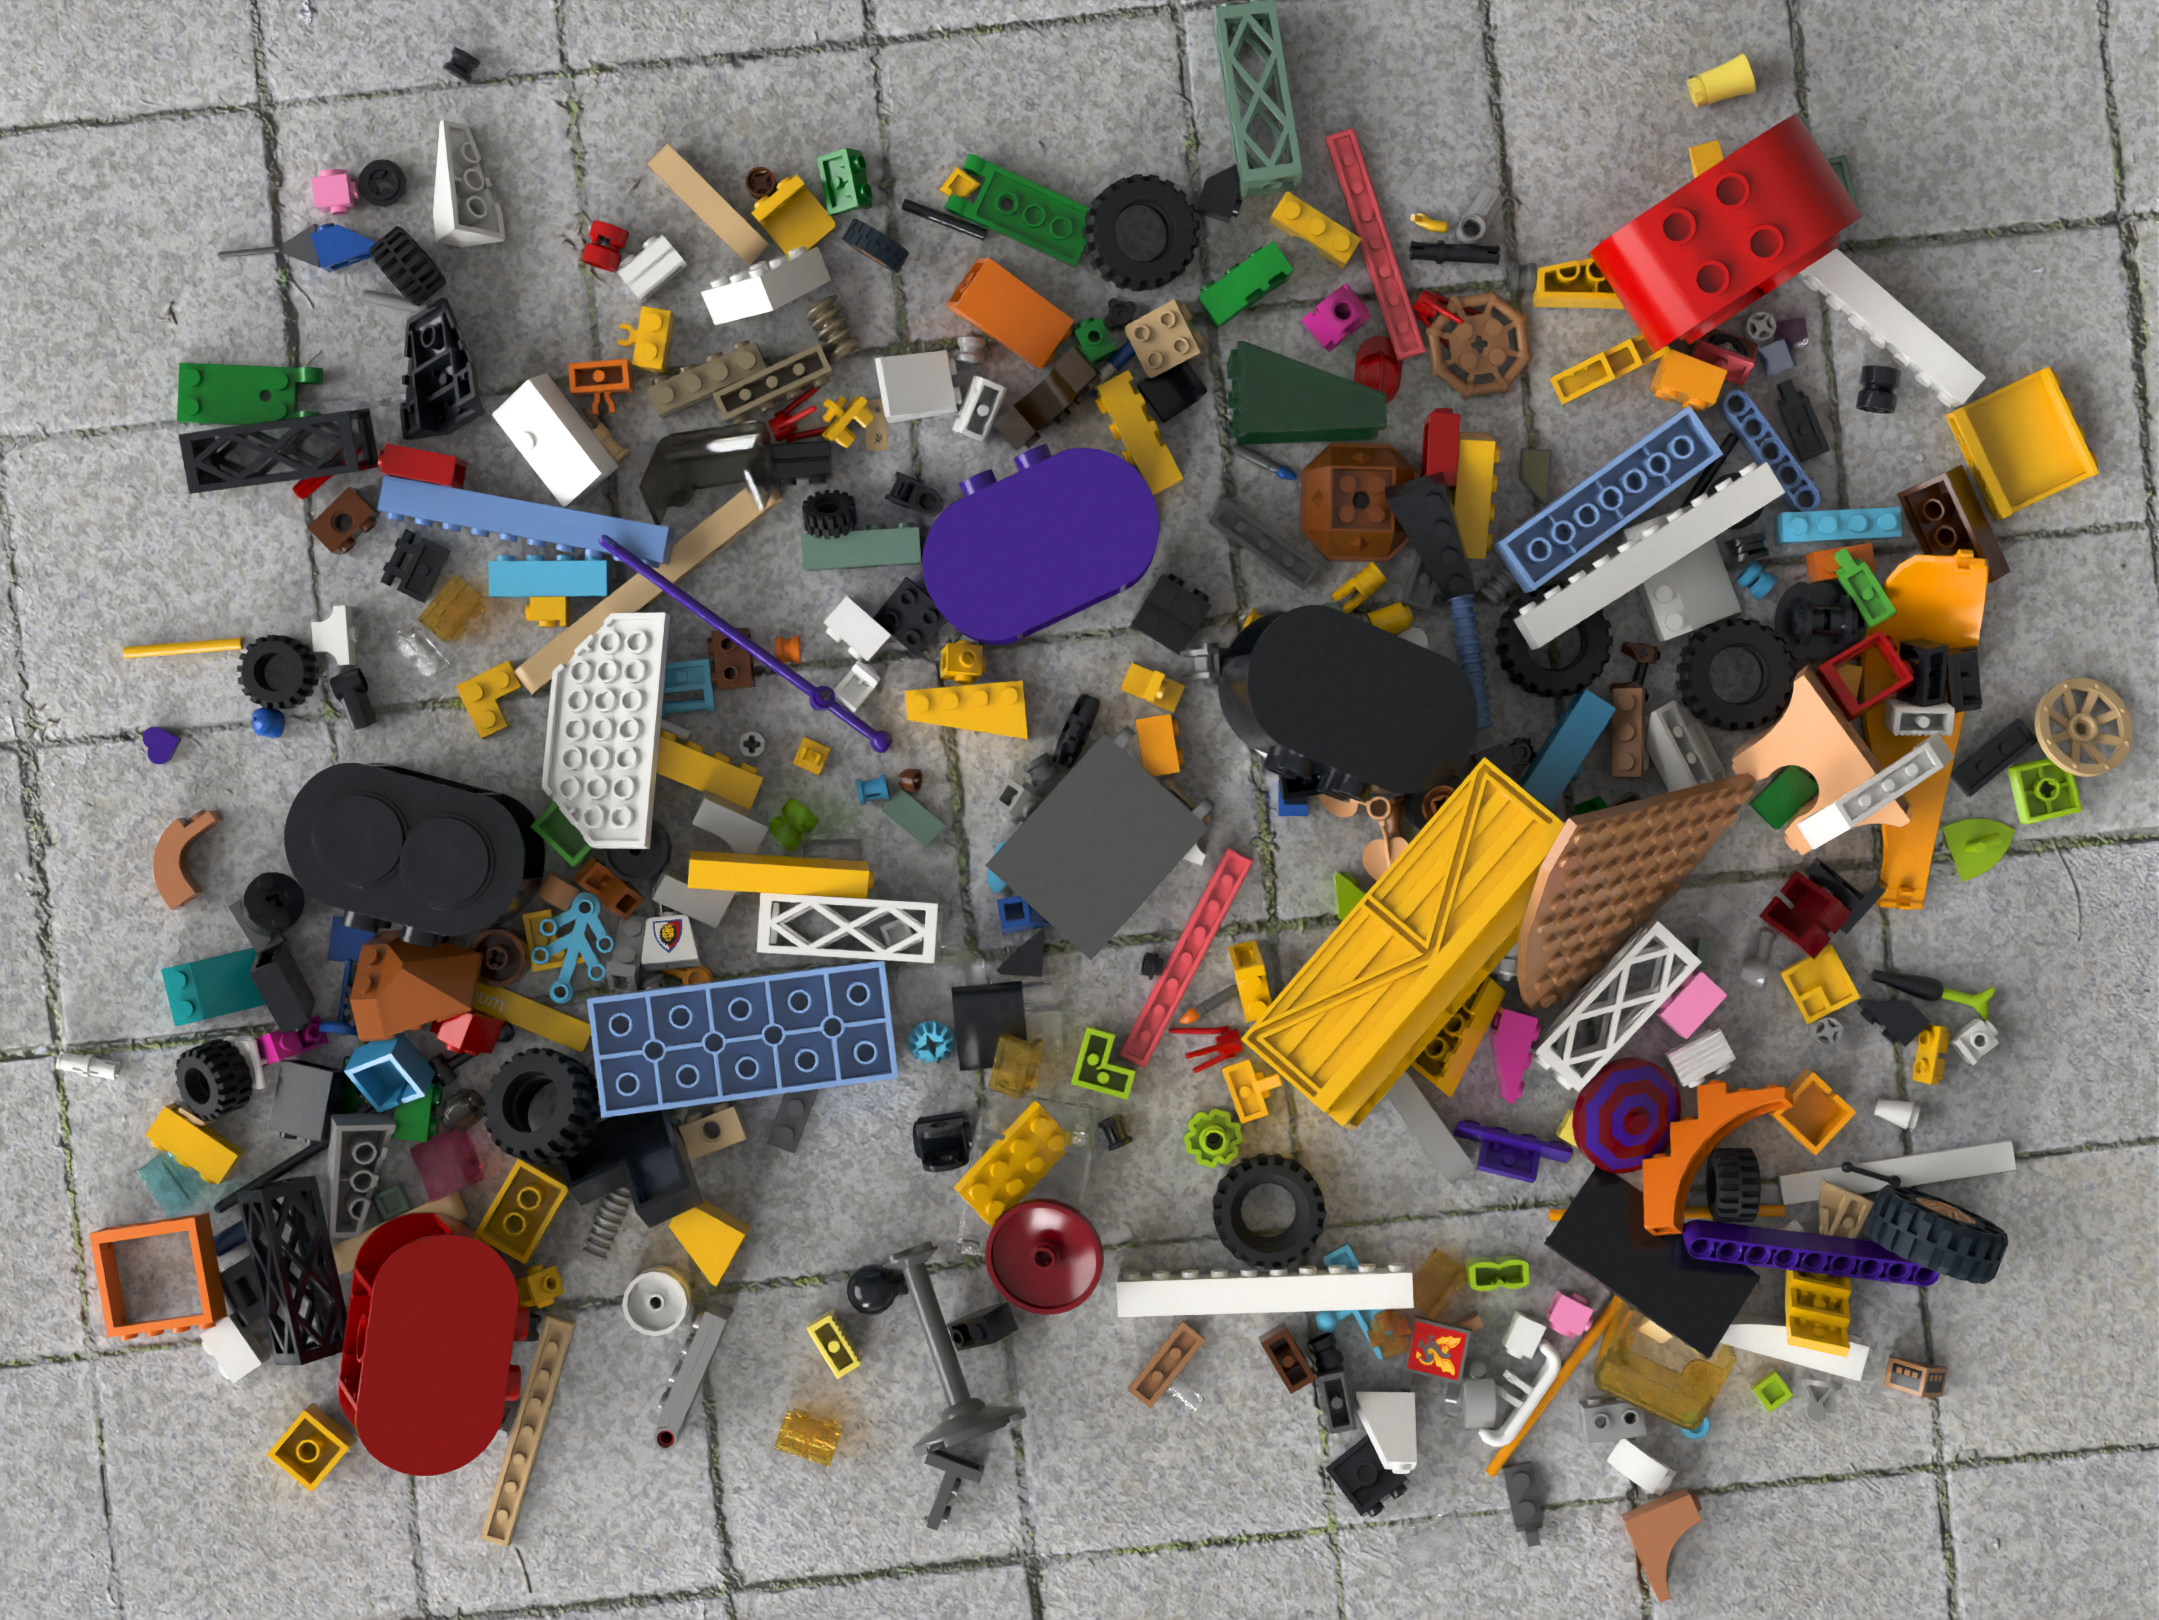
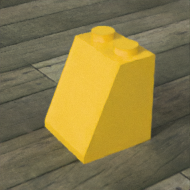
M702 1199L703 1204L673 1217L669 1228L710 1283L717 1287L752 1226Z

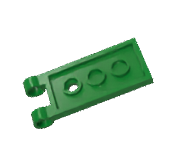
M968 154L963 169L975 176L985 178V182L975 204L950 194L945 209L954 215L971 220L1076 268L1084 251L1083 246L1086 245V238L1082 237V228L1086 226L1084 218L1090 208L976 155ZM1005 199H1010L1013 202V207L1009 210L1002 207V202Z
M179 363L177 422L247 425L321 415L322 413L298 411L299 384L322 385L323 369L315 367L296 368ZM264 391H270L271 399L267 402H264L261 397Z

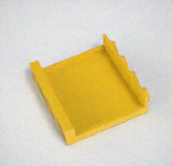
M2050 366L1945 415L1994 521L2004 519L2016 511L2088 477L2099 474L2097 457L2092 451L2088 450L2084 441L2086 440L2085 432L2079 424H2076L2072 415L2074 412L2073 406L2068 398H2064L2059 388L2061 386L2059 376L2055 371H2051Z

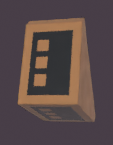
M1889 1356L1884 1385L1919 1397H1943L1948 1368Z

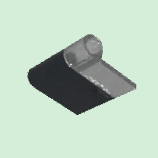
M1057 978L951 987L960 1071L1065 1061L1059 1001L1065 1000L1064 983H1058Z

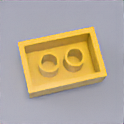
M518 1159L476 1232L490 1245L526 1264L532 1259L570 1193L564 1176L546 1166L531 1164Z

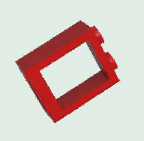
M1435 408V411L1430 412L1424 419L1421 477L1443 472L1448 491H1450L1457 484L1460 414H1453V409Z
M388 443L385 445V450L381 449L378 457V466L381 467L380 472L385 475L463 490L468 462L458 457Z
M1881 630L1820 665L1816 672L1848 722L1910 687L1914 680V671L1907 660L1904 659L1902 661L1896 653L1898 650L1896 643L1891 636H1885ZM1875 647L1898 682L1859 705L1836 670Z

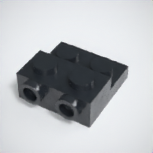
M1172 573L1168 577L1162 574L1131 626L1180 656V652L1185 650L1212 605L1208 603L1210 597L1195 588L1193 592H1190L1182 586L1185 582Z
M1368 1434L1325 1468L1362 1517L1367 1515L1371 1518L1375 1517L1385 1508L1382 1504L1391 1496L1395 1500L1408 1490L1405 1485L1410 1481L1405 1474H1395L1392 1472V1469H1384Z

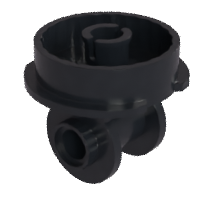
M1805 581L1795 583L1781 597L1774 617L1777 637L1782 636L1787 643L1784 645L1787 652L1791 651L1793 657L1798 660L1834 658L1859 643L1865 624L1850 596L1846 593L1841 583L1834 581L1832 584L1823 582L1807 584Z

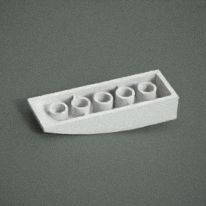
M1737 1314L1719 1342L1861 1381L1870 1349L1868 1345L1862 1342V1337L1856 1335L1850 1329H1847L1850 1345L1847 1357L1788 1345L1786 1318L1754 1314Z

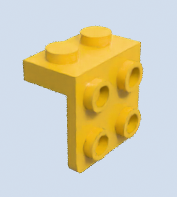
M797 174L793 178L788 176L783 179L776 187L778 191L771 197H768V195L762 197L754 205L755 210L752 212L756 220L787 256H789L788 252L800 246L805 245L806 250L812 249L836 227L833 218L828 215V212L807 189L805 183Z

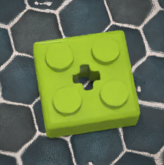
M2049 758L2008 767V775L2021 824L2036 823L2082 811L2075 775L2062 770ZM2042 783L2050 787V790L2046 791L2045 795L2040 793Z

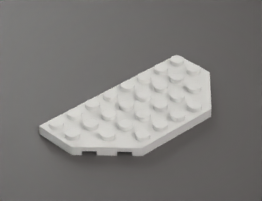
M666 612L611 613L603 621L604 625L594 635L590 634L574 650L575 654L566 667L561 663L552 671L542 789L557 803L561 812L580 831L589 846L610 849H650L670 615Z

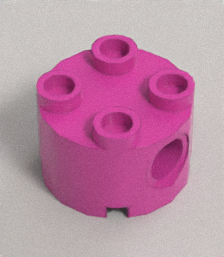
M1346 283L1320 302L1313 313L1310 311L1301 322L1320 346L1331 352L1349 334L1352 335L1360 329L1371 315L1368 308L1348 283Z

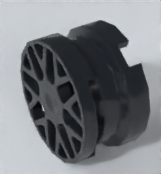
M1765 532L1723 542L1725 549L1729 551L1730 555L1727 557L1728 564L1731 565L1769 556V549L1764 545L1766 540Z

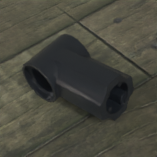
M360 668L330 678L333 693L336 699L342 703L352 731L365 728L377 722L367 695L368 685Z

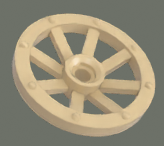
M2088 678L2068 679L2049 689L2037 706L2035 731L2038 742L2046 756L2062 770L2082 777L2099 776L2116 768L2128 755L2133 741L2132 719L2122 699L2105 684ZM2071 691L2088 692L2079 714H2077ZM2060 695L2062 696L2067 718L2052 708L2053 703ZM2098 697L2107 704L2111 711L2093 718L2090 716V713ZM2049 719L2063 728V732L2052 736ZM2116 719L2118 737L2098 732V726ZM2066 740L2070 743L2069 757L2057 746L2058 743ZM2092 741L2114 746L2116 749L2106 760ZM2081 746L2096 764L2079 762Z

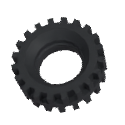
M1260 1153L1256 1157L1249 1159L1246 1157L1241 1160V1163L1235 1167L1231 1166L1227 1170L1226 1176L1222 1180L1220 1179L1216 1194L1213 1197L1212 1212L1216 1231L1224 1247L1237 1260L1241 1259L1251 1267H1264L1265 1270H1272V1267L1277 1266L1286 1268L1289 1267V1263L1304 1259L1303 1255L1310 1249L1313 1250L1319 1235L1322 1236L1324 1230L1323 1223L1324 1219H1326L1324 1197L1311 1173L1298 1164L1296 1160L1282 1157L1281 1154L1275 1153L1274 1155ZM1273 1183L1282 1186L1291 1193L1295 1201L1296 1214L1293 1223L1285 1232L1277 1236L1263 1237L1254 1234L1246 1227L1242 1219L1241 1206L1244 1197L1251 1189L1260 1184Z

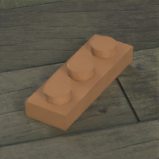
M1613 688V707L1616 710L1613 714L1612 777L1644 778L1645 689Z
M1181 1320L1129 1385L1128 1391L1151 1408L1203 1344L1205 1337Z

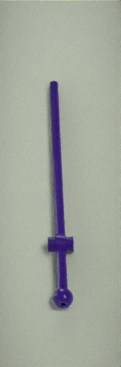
M601 535L602 539H598L599 544L807 694L810 705L814 710H829L869 739L872 749L878 753H885L893 742L890 733L884 730L876 731L836 702L834 691L830 687H816L609 536Z

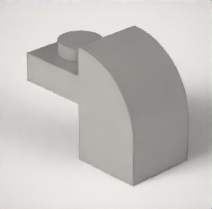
M1491 1358L1466 1359L1462 1375L1464 1428L1494 1427L1496 1418L1495 1379H1493Z

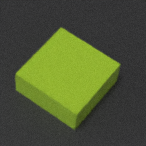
M1775 1370L1751 1386V1389L1770 1413L1794 1396Z

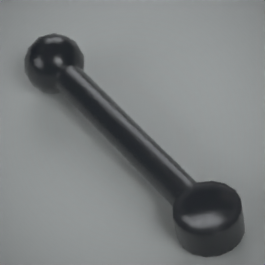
M1847 1161L1841 1165L1842 1171L1845 1173H1858L1888 1182L1891 1186H1900L1901 1179L1896 1175L1888 1177L1855 1167L1851 1162Z

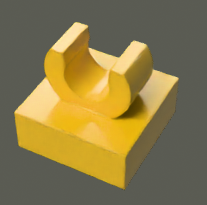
M804 737L792 764L820 776L832 749Z

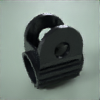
M960 1111L919 1117L914 1122V1149L917 1157L922 1160V1167L925 1171H950L960 1168L969 1162L970 1151H974L967 1113Z

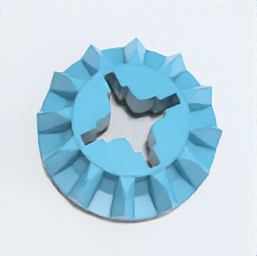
M922 1022L916 1025L909 1034V1051L914 1054L915 1060L919 1058L924 1060L926 1064L934 1061L939 1064L942 1059H949L951 1052L954 1050V1034L948 1026L941 1022ZM928 1035L933 1042H937L935 1050L931 1049L930 1045H926Z

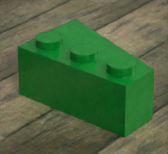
M1274 241L1264 248L1261 246L1248 256L1249 259L1241 265L1236 263L1224 272L1225 276L1218 282L1212 280L1199 289L1201 294L1198 296L1197 301L1217 329L1290 280L1293 268Z

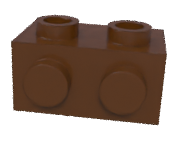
M736 628L751 639L749 628ZM711 631L712 638H708L707 643L709 655H714L715 667L710 668L712 685L717 684V690L756 687L753 655L720 631Z

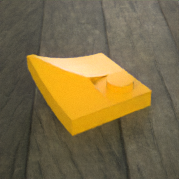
M1830 942L1827 943L1815 959L1807 955L1779 971L1807 1025L1861 998Z

